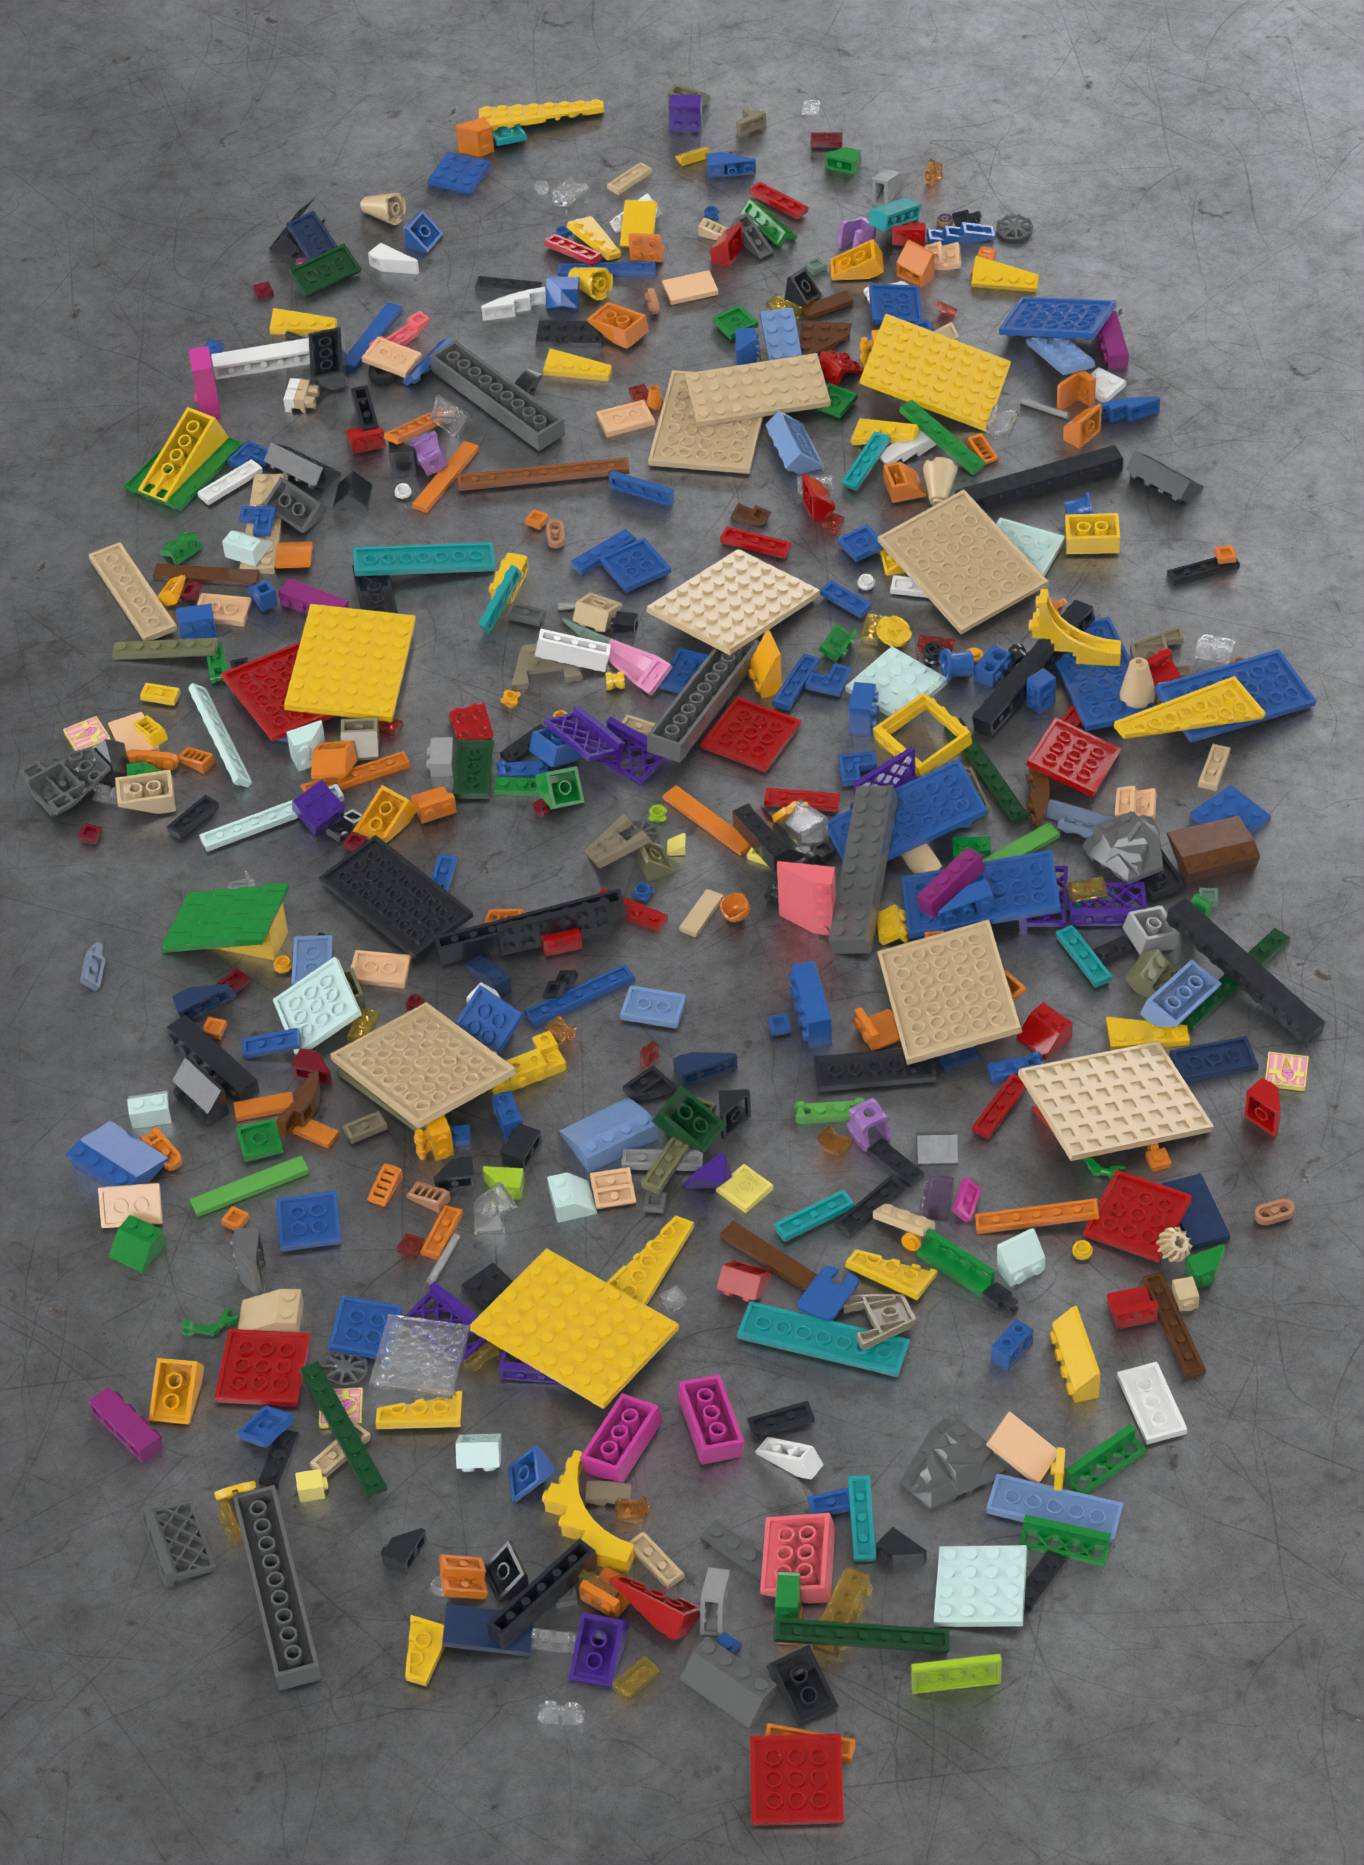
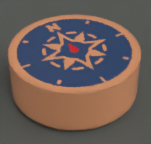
M949 213L939 214L937 216L938 226L942 228L945 225L952 226V215Z

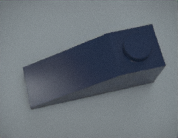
M479 955L464 964L479 983H483L496 990L500 998L512 993L510 977L496 963Z
M229 984L189 987L172 997L177 1013L181 1017L186 1015L193 1020L236 998L237 995Z
M690 1052L673 1058L674 1072L683 1087L738 1069L736 1053Z

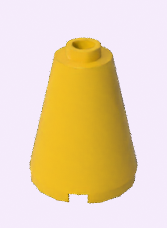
M575 267L568 274V277L579 276V289L595 300L605 299L607 292L611 291L613 286V275L609 273L607 268Z

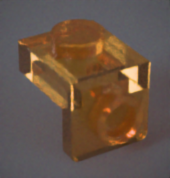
M929 159L928 170L925 172V184L931 187L942 178V164Z
M558 1015L544 1030L546 1032L550 1031L556 1042L561 1046L565 1041L569 1043L576 1036L574 1032L578 1027L574 1025L571 1028Z
M828 1126L817 1137L824 1153L840 1157L853 1145L851 1138L837 1135L833 1126Z
M642 1495L639 1501L618 1498L615 1501L616 1521L640 1525L645 1517L649 1515L650 1505L647 1503V1496Z

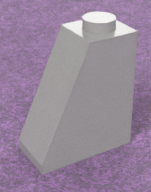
M885 169L873 177V205L882 206L892 202L901 187V172Z
M708 1568L701 1594V1635L720 1636L723 1633L730 1588V1570Z

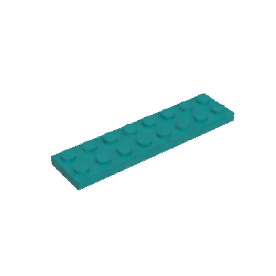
M493 542L352 547L355 576L495 571Z
M749 1301L737 1333V1339L894 1377H899L910 1345V1339L894 1336L862 1352L856 1339V1333L868 1331L869 1329L835 1321H824L814 1316Z

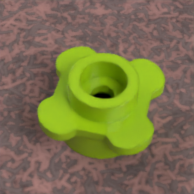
M656 804L649 809V821H666L667 817L665 814L667 813V808Z

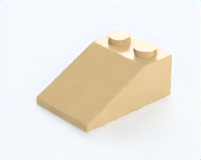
M171 770L115 778L118 807L155 814L176 811Z
M278 1289L242 1300L238 1329L300 1333L304 1307L301 1289Z

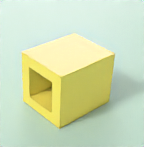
M321 1469L296 1473L300 1502L325 1499L328 1481L327 1477L322 1476Z

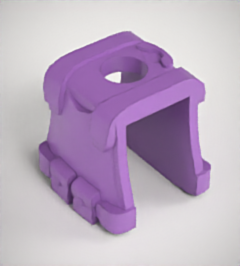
M862 216L851 221L845 220L840 223L841 227L838 228V246L842 249L853 241L854 248L875 239L876 227L869 225V220Z
M435 431L430 432V434L425 433L421 435L422 437H417L413 439L414 442L408 444V446L415 449L418 458L417 465L425 471L427 477L441 471L442 468L448 467L445 458L446 451L443 446L439 447L438 436Z
M875 1098L866 1100L849 1110L851 1119L847 1123V1129L853 1141L855 1140L857 1146L861 1147L863 1151L866 1152L870 1147L868 1128L875 1126L887 1142L892 1139V1134L888 1128L890 1118L886 1112L882 1111ZM870 1110L869 1117L864 1115L865 1111Z

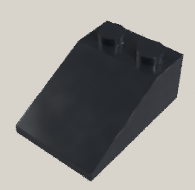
M810 1645L766 1665L773 1682L777 1684L778 1692L798 1726L838 1707Z

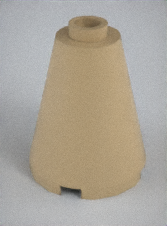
M396 192L367 196L360 203L364 213L391 225L399 224L402 221V215H405L406 212L405 199L400 196V193Z
M936 457L934 461L929 462L927 460L923 465L928 497L933 506L949 498L958 471L957 465L955 466L953 464L954 461L951 459Z
M1137 657L1129 663L1120 689V700L1124 701L1126 706L1132 708H1145L1147 704L1155 702V685L1147 660Z

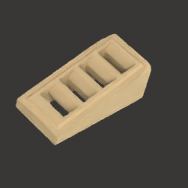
M703 218L698 226V236L718 240V237L728 228L710 219Z

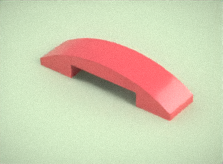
M418 311L407 318V325L387 338L380 336V338L405 346L425 329L430 322V318L423 312ZM375 340L368 344L369 347L373 344Z

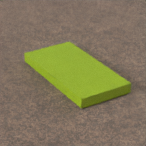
M1001 1654L911 1664L912 1694L1001 1684Z

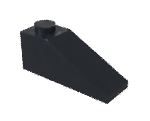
M368 385L351 388L352 402L362 432L379 428Z

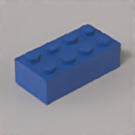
M815 961L791 965L792 973H789V981L792 985L789 986L791 997L795 998L793 1004L795 1012L799 1013L797 1015L799 1026L803 1027V1041H807L809 1048L831 1045V1016Z

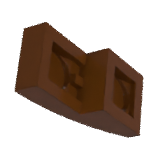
M738 503L730 519L750 525H765L771 512L757 505L752 509Z

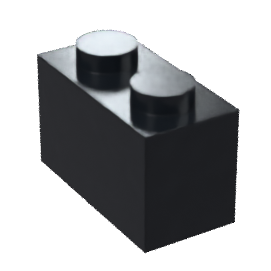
M519 1123L516 1129L511 1131L508 1142L501 1147L502 1164L511 1168H523V1171H525L542 1144L541 1131Z

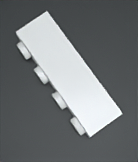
M540 629L535 656L605 672L611 645Z

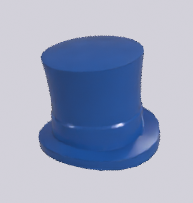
M1089 491L1086 492L1084 497L1064 501L1066 515L1094 514Z
M945 648L941 651L939 663L947 683H950L951 678L973 676L974 659L970 650L951 652L948 648Z

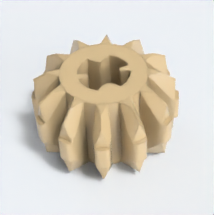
M1180 1227L1165 1229L1164 1232L1158 1235L1159 1240L1156 1242L1160 1246L1158 1252L1163 1253L1162 1259L1168 1258L1169 1262L1183 1261L1184 1258L1189 1256V1250L1193 1247L1189 1244L1191 1238H1187L1186 1231L1181 1232Z

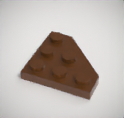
M802 320L799 335L802 355L814 353L818 355L822 351H829L835 348L837 343L841 341L846 342L850 340L852 323Z

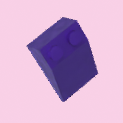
M582 1612L568 1679L612 1687L626 1645L630 1623L624 1620Z

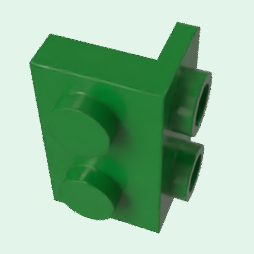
M184 531L177 535L178 538L166 542L164 544L165 547L160 549L162 556H171L175 565H179L201 550L203 545L196 532Z
M836 623L818 650L836 662L839 657L844 658L849 650L846 647L848 645L852 646L856 640L854 635L858 630L854 629L850 633Z

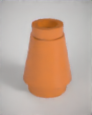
M651 385L647 397V406L651 410H659L663 405L659 386Z

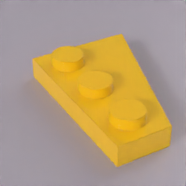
M411 1615L405 1677L406 1681L427 1687L445 1646H442L444 1625Z

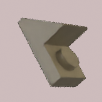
M744 109L742 110L743 119L736 121L737 135L742 137L765 127L766 113L764 111Z

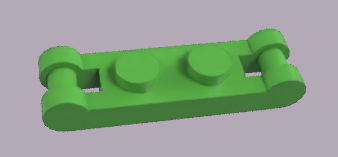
M859 1097L850 1101L818 1103L798 1101L794 1104V1110L797 1113L795 1121L798 1124L850 1121L849 1110L866 1100Z

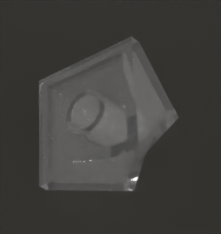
M437 395L430 419L457 438L472 416L455 404Z
M800 799L786 822L788 827L799 833V846H812L824 839L828 841V818Z
M501 1182L496 1183L474 1200V1234L476 1235L505 1233V1216L518 1207Z

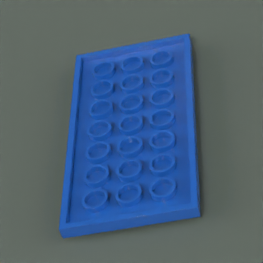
M1110 617L1094 620L1084 631L1093 636L1121 641ZM1122 641L1120 666L1076 664V657H1073V652H1066L1054 665L1085 731L1113 726L1117 720L1154 707L1151 702L1145 708L1136 709L1126 706V703L1120 700V689L1131 661Z
M1280 649L1155 685L1154 688L1158 697L1165 703L1235 676L1266 713L1265 717L1260 720L1184 730L1183 733L1190 743L1313 707L1317 702Z
M960 759L895 788L898 803L887 861L988 814ZM852 809L823 822L842 862Z
M1052 850L983 862L985 870L972 883L987 879L994 895L996 907L941 926L939 915L934 919L920 911L917 895L944 869L901 876L909 939L922 937L924 932H947L985 920H989L990 924L1061 912Z

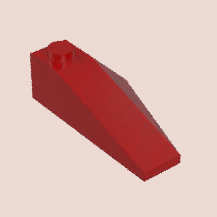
M622 1575L610 1578L609 1582L658 1631L664 1633V1636L668 1639L677 1640L685 1637L700 1617L701 1607L683 1598L678 1597L677 1600L665 1596L664 1591L647 1590L645 1584Z

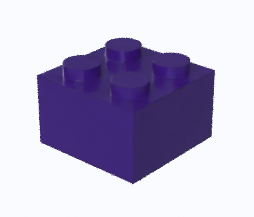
M670 95V132H702V95Z
M322 780L292 801V810L314 836L339 820L340 815L345 812V806Z

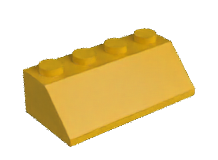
M1073 1306L1052 1323V1332H1049V1339L1051 1344H1055V1357L1057 1361L1061 1362L1060 1371L1062 1378L1067 1380V1393L1072 1395L1074 1403L1099 1398L1100 1371L1078 1307Z

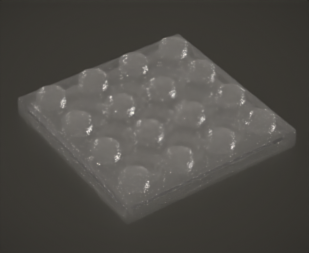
M388 1314L369 1383L370 1388L453 1399L470 1332V1325Z

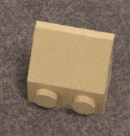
M589 593L576 601L573 621L583 627H592L597 632H605L611 628V620L615 618L616 612L620 611L622 603Z

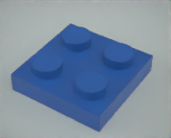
M868 524L837 539L838 544L855 562L884 549L878 542L879 535Z
M265 1405L237 1434L241 1440L267 1448L295 1420L292 1414Z

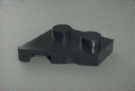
M654 1065L623 1085V1091L635 1102L674 1094L678 1089V1086Z

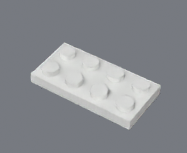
M1157 1362L1117 1372V1379L1146 1445L1187 1434L1185 1422Z

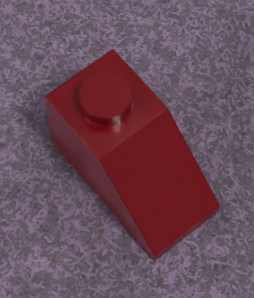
M300 1048L292 1064L294 1078L306 1080L317 1071L319 1072L320 1083L331 1086L330 1070L319 1052Z

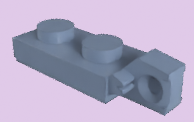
M96 942L87 950L80 983L94 991L98 990L101 985L106 960L101 955L103 945L99 942Z

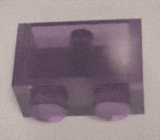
M930 1174L929 1182L924 1184L923 1194H926V1196L921 1198L920 1210H923L924 1217L930 1220L948 1222L954 1193V1177Z

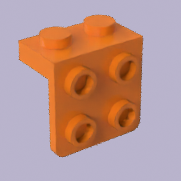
M629 234L630 261L663 262L665 245H662L661 235Z
M1082 370L1073 373L1070 377L1060 382L1057 386V409L1063 410L1076 400H1080L1087 406L1094 405L1096 378Z
M444 786L410 797L411 802L418 807L416 813L422 824L457 813L455 797L453 793L448 794Z
M862 1007L854 1009L853 1024L872 1051L900 1041L895 1017L891 1010L886 1009L867 1016Z
M605 1567L592 1584L583 1580L579 1585L580 1599L611 1618L618 1619L630 1604L609 1582L611 1577L621 1575L609 1567Z

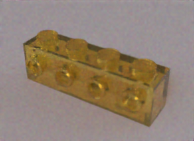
M845 1566L821 1621L856 1623L857 1614L861 1615L864 1609L865 1602L863 1601L865 1597H869L872 1592L873 1584H870V1574ZM813 1645L814 1650L837 1658L840 1651H844L846 1648L844 1646Z

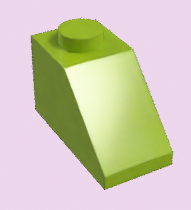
M483 1166L484 1182L501 1199L522 1200L525 1182L523 1168Z

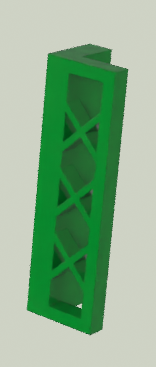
M751 199L748 200L741 213L745 214L748 212L758 229L774 244L782 247L787 238L796 241L798 236L762 203Z
M929 1228L926 1231V1242L917 1250V1256L982 1298L983 1293L995 1283V1270Z
M1129 1424L1066 1468L1064 1481L1075 1492L1088 1494L1144 1455L1147 1449L1135 1438L1136 1429ZM1133 1444L1138 1451L1126 1453L1125 1448ZM1112 1457L1122 1458V1462L1118 1465L1108 1464L1109 1459ZM1096 1468L1106 1469L1105 1474L1102 1476L1092 1475V1471ZM1088 1480L1089 1485L1081 1489L1076 1482Z
M1025 1514L1019 1545H1026L1027 1550L1044 1554L1050 1550L1062 1558L1105 1567L1110 1549L1111 1534ZM1027 1534L1036 1536L1039 1540L1034 1544L1025 1542ZM1051 1540L1058 1541L1061 1546L1055 1549L1050 1548L1047 1542ZM1076 1545L1079 1546L1082 1551L1078 1553H1072L1070 1552L1068 1547ZM1094 1550L1103 1551L1102 1559L1092 1557L1090 1552Z

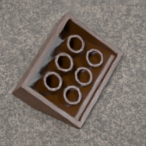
M1239 815L1167 832L1185 883L1256 867L1260 859L1256 843Z

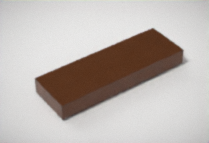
M846 291L802 306V312L811 320L853 305V299Z

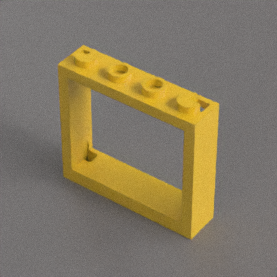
M924 692L873 728L875 740L894 757L905 751L906 748L894 739L891 734L925 710L957 736V738L925 761L921 762L915 757V775L918 778L931 772L934 767L942 766L972 744V733L968 730V727L963 726L957 717H952L944 706L938 705L934 698H930Z

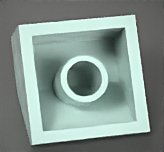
M230 531L222 541L225 557L252 566H256L273 545L272 541L238 531Z
M321 720L287 732L291 758L298 771L312 767L313 750L318 743L325 742Z
M168 1090L128 1097V1111L132 1129L172 1123Z
M570 1173L547 1177L549 1194L558 1223L597 1214L588 1180Z
M1033 1228L997 1245V1271L1010 1287L1020 1284L1025 1279L1038 1275L1045 1270L1046 1257Z
M502 1433L459 1435L456 1441L457 1469L462 1468L464 1472L474 1471L475 1468H483L484 1471H494L496 1467H500Z

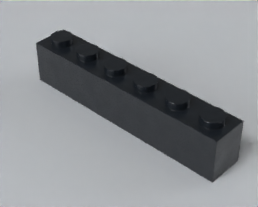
M186 1015L167 1026L169 1042L173 1046L176 1045L184 1056L192 1058L227 1091L232 1100H248L260 1092L257 1079Z
M579 1538L487 1623L489 1638L504 1650L508 1648L597 1565L596 1550Z

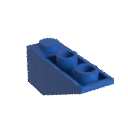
M725 152L706 154L709 178L756 173L755 158Z
M987 879L966 886L938 911L941 926L996 907L994 895Z

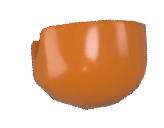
M732 893L723 898L720 903V909L727 921L736 923L744 920L749 915L750 904L744 894Z

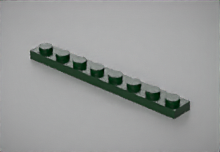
M962 718L958 719L963 726H967ZM945 727V730L947 731L952 740L957 738V736H955L950 730H948ZM972 734V744L961 751L962 755L1011 825L1028 820V813Z
M1274 928L1248 954L1264 967L1290 943V937ZM1224 974L1218 979L1222 985L1180 1024L1187 1025L1188 1030L1193 1032L1240 988L1231 978Z
M319 1361L300 1368L301 1377L366 1497L371 1498L386 1491L387 1486Z
M776 1617L774 1619V1642L948 1653L950 1651L949 1629Z

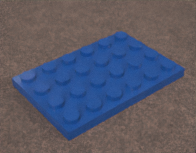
M1021 297L1000 326L999 334L1022 337L1037 336L1039 338L1095 339L1115 309L1116 300Z

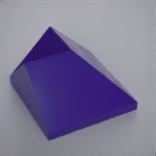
M722 1152L693 1173L682 1187L684 1189L718 1188L732 1178L725 1154Z

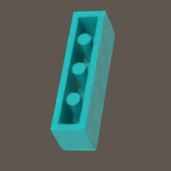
M905 197L873 208L869 213L868 224L886 231L892 229V226H900L918 220L922 204Z

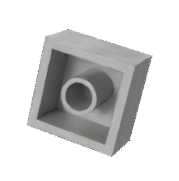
M1162 906L1131 911L1127 915L1123 929L1140 955L1157 948L1160 951L1170 950L1175 946L1180 933L1166 921L1167 913Z

